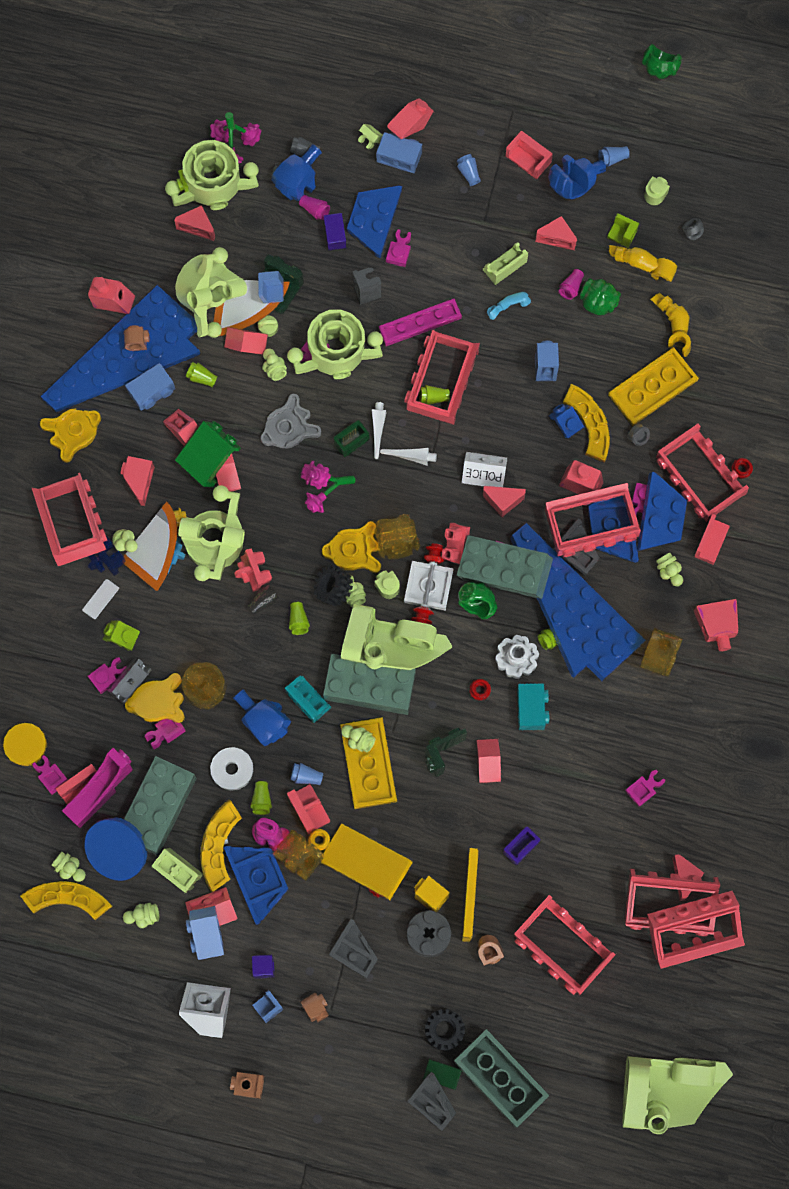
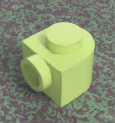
M652 176L644 193L647 203L658 205L664 200L670 187L664 178L657 177L656 179Z
M387 570L379 573L376 576L377 580L374 582L380 595L386 599L396 597L400 590V584L393 570L389 573Z

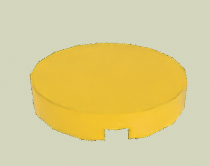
M21 723L15 725L7 732L4 737L3 747L5 754L13 763L21 766H30L32 763H37L42 759L47 748V740L39 727L30 723Z

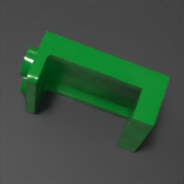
M203 421L175 459L178 464L204 487H214L217 483V480L214 478L232 452L241 449L236 444L237 440L229 434L226 435L222 431L223 427L215 421Z

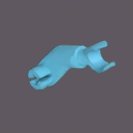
M526 292L509 295L497 303V306L489 307L487 314L490 319L494 320L500 311L506 310L510 305L520 302L521 306L525 307L531 303V299Z

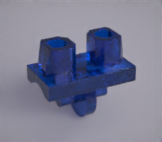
M107 537V541L104 542L106 550L97 553L98 557L94 554L88 556L91 560L88 567L90 570L98 569L102 573L105 571L102 565L104 563L115 576L119 573L118 568L126 561L119 551L110 557L106 554L107 551L114 547L111 540Z

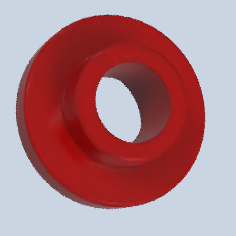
M739 458L732 464V471L734 470L737 473L738 478L745 479L751 475L753 466L748 459ZM743 466L745 471H739L738 467Z
M483 679L473 681L469 689L470 695L479 701L487 699L491 692L490 684ZM482 687L484 692L479 694L476 689Z

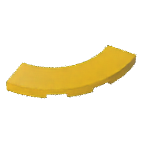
M571 384L563 404L573 406L575 412L581 417L588 432L586 456L605 463L610 443L606 417L602 409L599 408L587 392Z
M231 800L225 802L213 815L202 840L201 867L211 892H214L230 880L224 864L223 846L232 828L242 819Z
M74 882L45 883L20 895L33 913L51 905L68 904L83 909L96 920L113 907L95 890Z

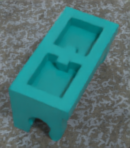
M301 675L285 687L286 694L313 723L331 709V706Z

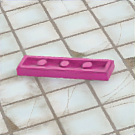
M451 299L380 325L378 329L383 336L385 346H389L462 319V315L455 299Z

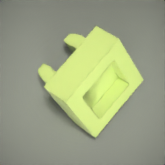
M363 124L359 130L363 135L359 137L358 141L363 143L367 138L369 143L366 148L372 149L375 143L381 142L383 135L372 125Z

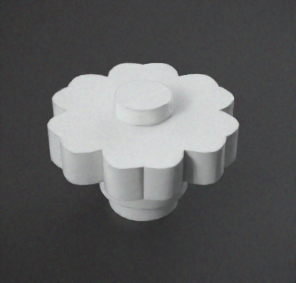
M515 635L512 640L505 638L498 645L499 653L496 655L495 660L499 670H506L507 677L519 679L522 674L529 676L536 669L537 663L535 660L538 659L539 652L536 645L529 643L526 636Z

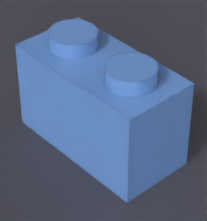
M384 132L376 153L377 162L414 174L422 154V144L414 139H400L394 133L388 134Z
M552 341L537 343L536 381H556L559 368L558 343H553Z
M160 363L125 385L127 392L140 411L150 409L156 404V401L162 397L167 398L175 390L172 379Z
M216 907L189 911V920H186L188 933L193 935V939L190 940L192 953H197L198 960L224 955V945Z

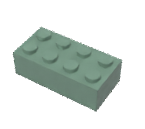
M468 535L456 576L464 581L484 583L489 587L542 599L553 558L547 553Z
M331 654L323 694L324 700L408 715L416 669L405 670L388 667L371 669L365 663L341 659V655Z
M155 756L124 820L133 824L140 831L146 851L159 856L197 778L194 773Z
M487 1029L454 1060V1063L515 1128L549 1097L545 1090Z

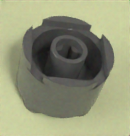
M430 910L421 912L411 919L407 928V940L410 948L417 955L423 957L439 956L447 949L450 943L451 928L446 918L441 914ZM425 930L434 931L433 939L430 937L424 938Z

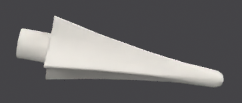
M381 402L375 403V410L372 409L375 459L379 458L381 436L386 417V410H383L384 403Z
M429 448L380 450L381 454L404 458L428 466V461L436 462L437 454L430 453Z

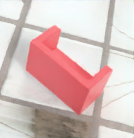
M520 131L507 146L505 157L537 180L551 164L553 153L523 131Z

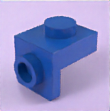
M566 404L558 405L553 409V413L549 415L551 420H555L565 438L571 437L584 427L573 406Z

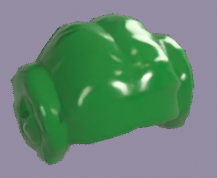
M650 44L644 52L642 64L646 66L650 76L664 79L669 75H676L681 65L682 56L680 54L665 53L656 48L654 44Z
M589 278L583 285L580 293L583 307L595 315L612 313L614 308L618 306L621 293L616 290L615 286L603 279L593 280Z
M468 582L459 590L458 603L467 612L478 615L479 618L484 620L492 617L497 611L495 595L484 583Z

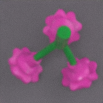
M231 112L225 114L226 120H215L214 124L210 125V136L215 138L216 141L227 143L229 139V147L234 152V129L241 132V139L244 140V145L254 146L260 140L261 129H259L258 124L249 123L247 127L242 128L235 124ZM236 154L238 163H242L243 157Z
M311 461L310 464H305L302 468L301 478L306 480V485L310 482L311 486L321 489L322 486H327L328 481L334 482L324 493L321 492L318 495L307 492V500L305 501L307 508L313 513L317 511L324 513L323 501L327 498L326 496L339 485L354 484L355 477H332L328 473L329 468L324 467L320 463L317 467L314 461Z

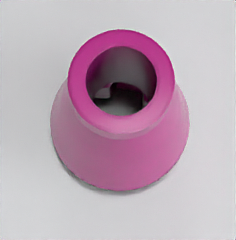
M303 195L299 201V205L317 220H324V215L329 214L330 206L327 205L326 201Z
M574 269L560 284L559 294L568 300L576 297L584 273L579 269Z

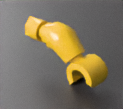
M609 245V253L615 257L616 261L626 262L632 267L651 272V276L655 280H658L659 277L669 282L673 280L677 265L671 260L665 258L657 259L642 248L634 247L633 249H627L625 247Z
M658 293L651 298V301L662 311H666L665 314L671 322L673 335L669 338L668 347H673L676 342H683L685 346L682 349V354L686 357L691 350V340L687 335L690 319L688 312L683 306H678L676 303L673 304V300L669 296L664 297L661 293Z

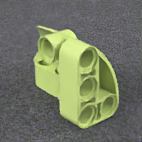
M354 604L343 642L341 659L365 663L371 669L388 667L412 670L441 656L451 649L452 645L446 635L437 634V629L430 624L410 620H400L397 624L376 620L373 607Z
M627 1056L622 1126L623 1128L649 1129L654 1134H662L668 1128L695 1124L707 1104L731 1078L733 1073L725 1062L690 1058H675L672 1061ZM656 1117H660L663 1119V1121L659 1124H655L652 1122V1120Z

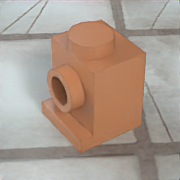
M237 1072L236 1077L232 1076L230 1090H234V1095L261 1099L265 1076ZM249 1081L250 1088L244 1089L242 1083Z

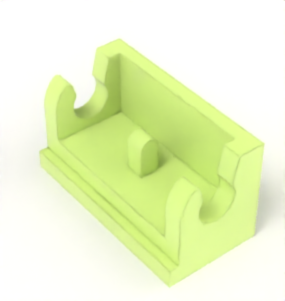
M518 242L483 268V271L495 285L527 263L528 252L525 249L521 251Z
M171 848L164 849L152 865L154 869L185 893L192 890L195 882L203 876V873Z

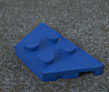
M402 186L358 192L347 226V232L354 238H358L363 246L372 250L377 258H381L402 192Z
M655 472L649 473L640 526L641 532L637 545L638 551L678 542L682 537L687 500Z
M623 496L594 502L588 506L592 535L631 526ZM636 540L631 542L619 541L611 547H604V545L596 547L597 550L634 563L639 560Z
M225 846L224 850L256 925H259L289 890L271 848Z

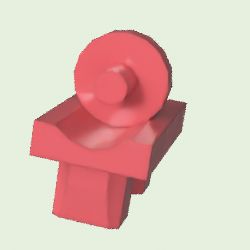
M450 523L449 528L445 529L447 546L442 550L443 559L460 564L467 536L470 533V527Z
M252 548L245 550V554L241 556L242 562L237 563L239 570L234 572L236 578H242L244 583L249 582L253 592L258 591L262 585L272 580V576L268 569L259 570L258 566L265 563L262 551L253 552Z

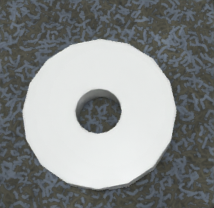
M235 747L219 751L214 756L210 766L211 776L215 783L229 791L245 787L254 772L253 762L249 755L242 749ZM229 764H236L238 766V771L233 775L226 772V767Z

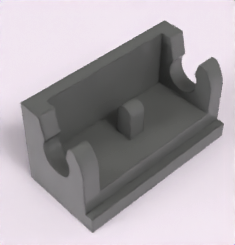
M373 268L353 271V288L360 305L381 298L380 278H366L368 273L374 272Z
M133 658L107 691L122 704H125L127 699L130 698L152 670L146 667L140 659Z

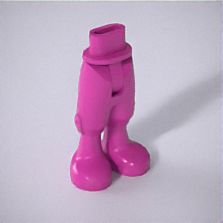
M261 818L253 825L252 835L260 846H264L268 842L269 848L272 851H279L285 849L291 841L289 830L280 828L271 819Z

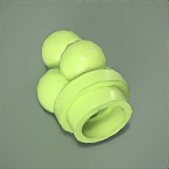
M273 349L264 350L263 357L267 360L262 366L264 372L274 381L284 378L287 374L284 360L278 357Z
M122 529L114 533L112 540L116 550H126L128 552H135L137 550L138 544L134 540L132 531Z
M668 553L656 560L657 568L660 570V577L665 580L671 578L673 586H681L683 577L678 574L682 569L681 564L675 561L677 560L675 556Z
M352 576L350 579H353V583L350 585L353 586V589L349 590L351 594L349 597L346 596V603L350 604L353 608L354 604L362 605L366 602V594L363 585L359 582H354V577Z
M345 725L341 730V734L345 738H350L348 745L351 749L369 752L375 743L376 738L365 728L359 727L354 729L350 725Z
M61 851L51 864L55 868L54 871L59 872L60 877L63 879H69L73 876L75 881H83L86 874L83 869H78L79 860Z
M145 903V905L138 904L134 911H127L123 914V921L127 924H132L136 920V925L139 928L153 925L154 922L159 921L158 907L156 904Z

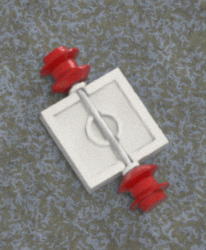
M436 543L426 546L429 555H425L424 559L429 564L412 561L404 603L419 606L413 609L417 614L411 620L415 622L432 624L429 616L434 615V612L430 608L446 610L453 568L437 566V564L443 563L445 560L441 557L443 546Z

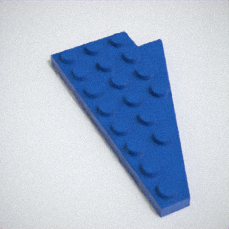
M157 285L130 311V314H126L41 396L42 400L55 412H59L124 386L159 363L166 369L198 356L200 350L189 341L197 332L195 319ZM132 325L149 330L150 342H147V350L129 351L125 349L124 330Z
M527 523L511 536L510 539L513 546L547 553L553 558L542 599L537 598L571 676L574 678L587 666L603 681L643 645L646 640L560 556H557V553Z

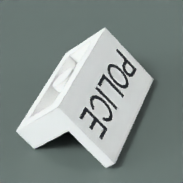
M466 452L462 483L503 487L507 458Z

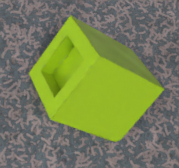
M617 214L607 238L629 248L637 233L639 223Z

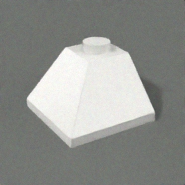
M187 982L179 1015L200 1035L222 1038L231 988Z

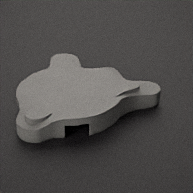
M290 394L286 404L270 413L267 417L264 432L261 434V442L266 446L273 445L279 448H292L306 438L320 437L321 428L306 422L311 416L310 411L300 407V399L297 394Z

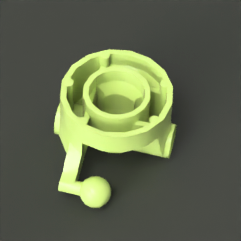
M205 140L193 145L186 152L183 159V177L188 185V191L178 196L180 189L175 180L167 182L165 191L172 197L174 206L184 205L195 200L198 203L210 206L212 210H221L228 206V201L238 190H247L259 186L256 177L259 168L253 162L246 163L243 173L250 179H240L238 158L234 150L223 142ZM215 170L219 175L216 178L204 177V173H210Z
M221 247L213 250L212 254H203L192 258L183 266L177 277L175 285L176 296L181 304L194 313L198 337L208 335L209 337L217 338L221 335L222 327L219 323H207L208 309L218 307L226 300L244 296L247 293L245 281L228 270L224 265L228 258V252Z
M328 310L319 314L311 322L307 332L308 349L312 355V360L301 364L303 352L299 348L290 349L287 353V358L294 364L296 374L318 369L323 373L333 375L334 379H344L351 375V371L361 363V360L375 359L383 356L380 346L383 342V336L377 331L371 332L367 337V342L374 349H364L365 331L361 322L349 312ZM340 337L339 340L344 345L343 349L333 350L327 347L328 340Z
M218 485L214 488L213 497L219 502L225 501L227 498L231 499L228 514L221 511H206L195 518H182L178 535L182 538L189 557L198 565L194 570V576L199 581H206L209 578L221 580L224 567L230 566L239 557L243 548L245 530L242 529L237 517L240 493L230 492L223 485ZM211 528H217L223 533L222 542L218 540L207 541L203 537L201 538L206 530Z

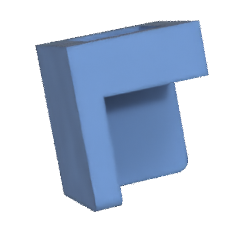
M279 271L258 273L259 297L262 302H283L284 283Z
M269 990L252 1005L265 1023L283 1010Z

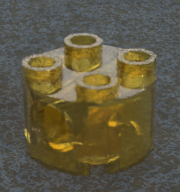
M408 514L400 515L398 518L391 520L381 519L377 521L374 534L378 541L379 555L382 558L388 555V559H400L412 555L413 549L416 552L419 550L420 542L415 530V522L410 519Z
M654 627L640 668L669 677L683 638Z
M209 662L191 665L182 677V688L186 699L197 708L209 710L218 705L226 694L227 686L222 672L217 666Z
M291 830L272 853L281 862L284 860V866L292 873L297 870L296 874L305 881H307L325 857L315 845L307 842L305 837L294 830Z

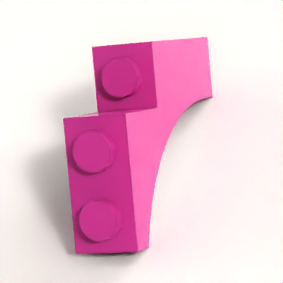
M112 748L91 780L62 810L79 828L117 792L115 787L133 770L130 766L132 762L121 749L117 752Z

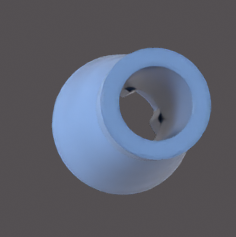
M627 146L603 147V149L598 151V159L603 160L607 167L629 158Z
M468 154L457 160V168L469 185L478 184L481 180L475 158Z
M294 763L290 780L295 781V784L320 785L323 773L302 763Z

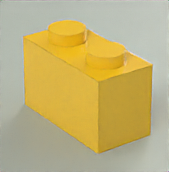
M430 876L426 880L421 878L414 887L415 899L428 910L438 912L449 898V892Z

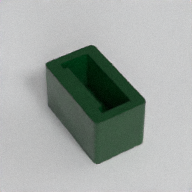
M359 420L333 438L335 447L343 457H347L370 440L369 432Z
M429 1059L422 1080H425L432 1072L441 1086L456 1090L462 1070Z

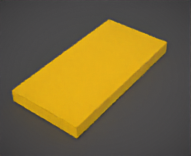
M673 347L608 392V396L631 425L634 426L697 382L699 378Z
M383 717L340 724L341 730L345 725H350L354 729L359 727L365 728L376 738L369 752H361L357 749H351L348 745L350 738H345L342 735L354 809L397 802Z
M344 824L340 825L319 860L324 865L391 900L413 863L408 858Z
M470 848L468 854L462 941L464 942L471 941L473 932L478 850L475 848Z

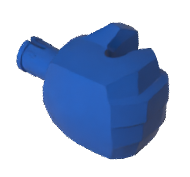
M312 144L302 158L292 154L274 171L271 180L286 198L300 201L304 195V189L311 193L316 188V173L311 165L322 153L321 150Z
M565 155L562 158L563 169L557 164L553 165L550 168L548 178L551 188L557 194L572 200L581 197L595 185L596 175L606 171V164L603 160L591 163L586 158L574 160L571 156Z
M245 690L240 691L233 698L246 712L245 716L241 719L242 723L262 745L267 746L270 743H274L288 732L291 720L281 712L282 706L278 702L264 699L259 703H255Z

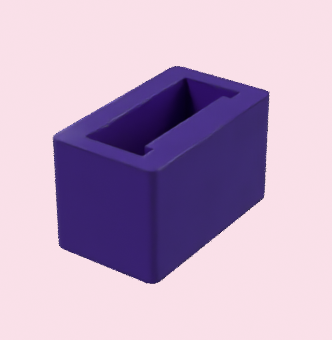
M342 213L324 215L328 250L346 248Z
M525 827L504 848L503 854L515 865H518L539 844L540 838L529 827Z
M273 955L252 956V970L255 979L275 978Z

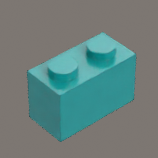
M518 684L519 730H544L546 724H549V711H545V703H548L549 700L548 690H544V684Z

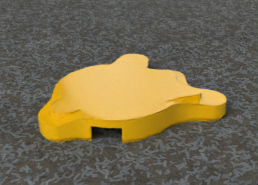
M69 409L57 418L41 419L40 427L44 431L55 433L50 439V443L61 450L60 457L62 461L68 463L78 450L92 443L96 436L101 416L95 410Z
M370 521L359 529H345L338 532L333 540L323 546V557L331 560L337 567L344 570L364 568L373 573H378L381 570V563L371 555L372 552L379 550V544L373 537L377 530V525Z
M173 673L165 680L150 681L142 684L136 689L132 697L127 699L125 703L126 710L148 722H156L163 719L173 720L176 723L182 722L185 716L180 709V705L184 697L181 693H174L182 682L180 675Z

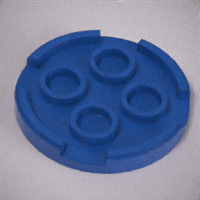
M116 817L99 820L86 834L85 852L89 862L97 872L109 879L118 881L128 880L142 870L147 860V851L141 838L142 834L133 824L124 819Z

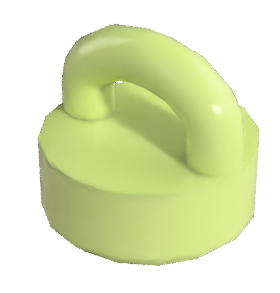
M267 315L258 321V330L260 333L268 334V337L274 336L278 331V322L273 316Z

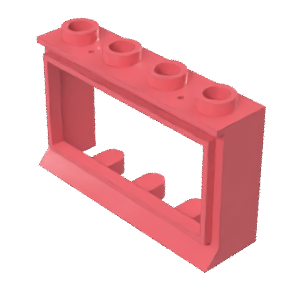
M432 330L431 336L427 335L424 342L425 353L420 354L417 365L420 366L418 373L414 372L411 384H413V388L411 391H407L404 402L407 403V410L454 425L457 410L462 402L463 392L466 390L470 372L474 367L475 357L479 353L480 343H471ZM436 342L467 352L448 410L416 401Z
M696 424L659 450L656 461L661 469H666L670 474L671 482L681 488L683 491L681 492L682 496L687 502L691 501L695 506L694 511L698 517L704 518L707 522L712 514H718L733 502L746 495L749 487L747 485L742 487L737 480V473L727 468L724 464V456L722 454L717 455L712 448V441L702 436L699 432L701 426ZM691 439L694 440L734 492L733 495L710 511L707 510L666 457Z
M80 473L77 476L39 489L32 488L48 542L58 566L106 550L104 542L107 541L104 529H99L98 525L102 524L98 512L94 513L93 508H96L93 496H88L87 493L91 491L87 479H82ZM78 490L93 538L61 548L46 500Z
M628 483L546 502L545 513L557 556L570 557L578 551L590 552L602 545L604 547H611L616 545V542L623 540L631 542L636 540L641 532L628 490ZM623 496L631 526L562 542L554 512Z
M630 869L625 924L634 930L649 928L648 918L633 916L636 886L712 893L711 896L719 894L718 877H713V882L702 881L699 876H692V880L680 879L678 874H670V878L658 877L657 873L652 871L648 872V876L636 875L635 869ZM716 917L708 919V924L693 923L672 929L671 931L677 934L692 932L698 936L714 935Z
M733 891L647 914L653 953L660 969L745 945L742 936L740 905ZM731 913L732 927L735 935L723 937L721 932L716 931L713 935V941L702 943L699 937H695L692 939V947L681 949L680 944L674 943L671 945L672 952L663 954L661 932Z
M550 895L514 934L517 938L514 942L523 950L527 947L533 953L531 957L538 964L544 963L550 968L547 972L556 980L561 978L566 983L564 987L573 995L575 993L581 995L616 955L603 946L598 938L592 936L580 922L572 918L567 910L563 907L561 908L552 900ZM545 908L551 911L604 959L582 985H579L523 934Z

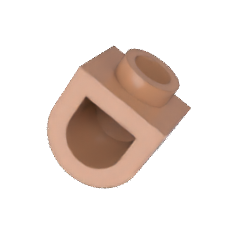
M136 325L129 326L128 329L124 330L125 349L129 351L147 350V342H150L149 330H144L143 327Z
M485 935L479 939L477 944L478 953L484 966L495 964L504 957L503 949L495 936Z
M314 992L300 1001L311 1022L315 1020L320 1022L329 1016L325 1009L328 1004L322 994L317 996Z

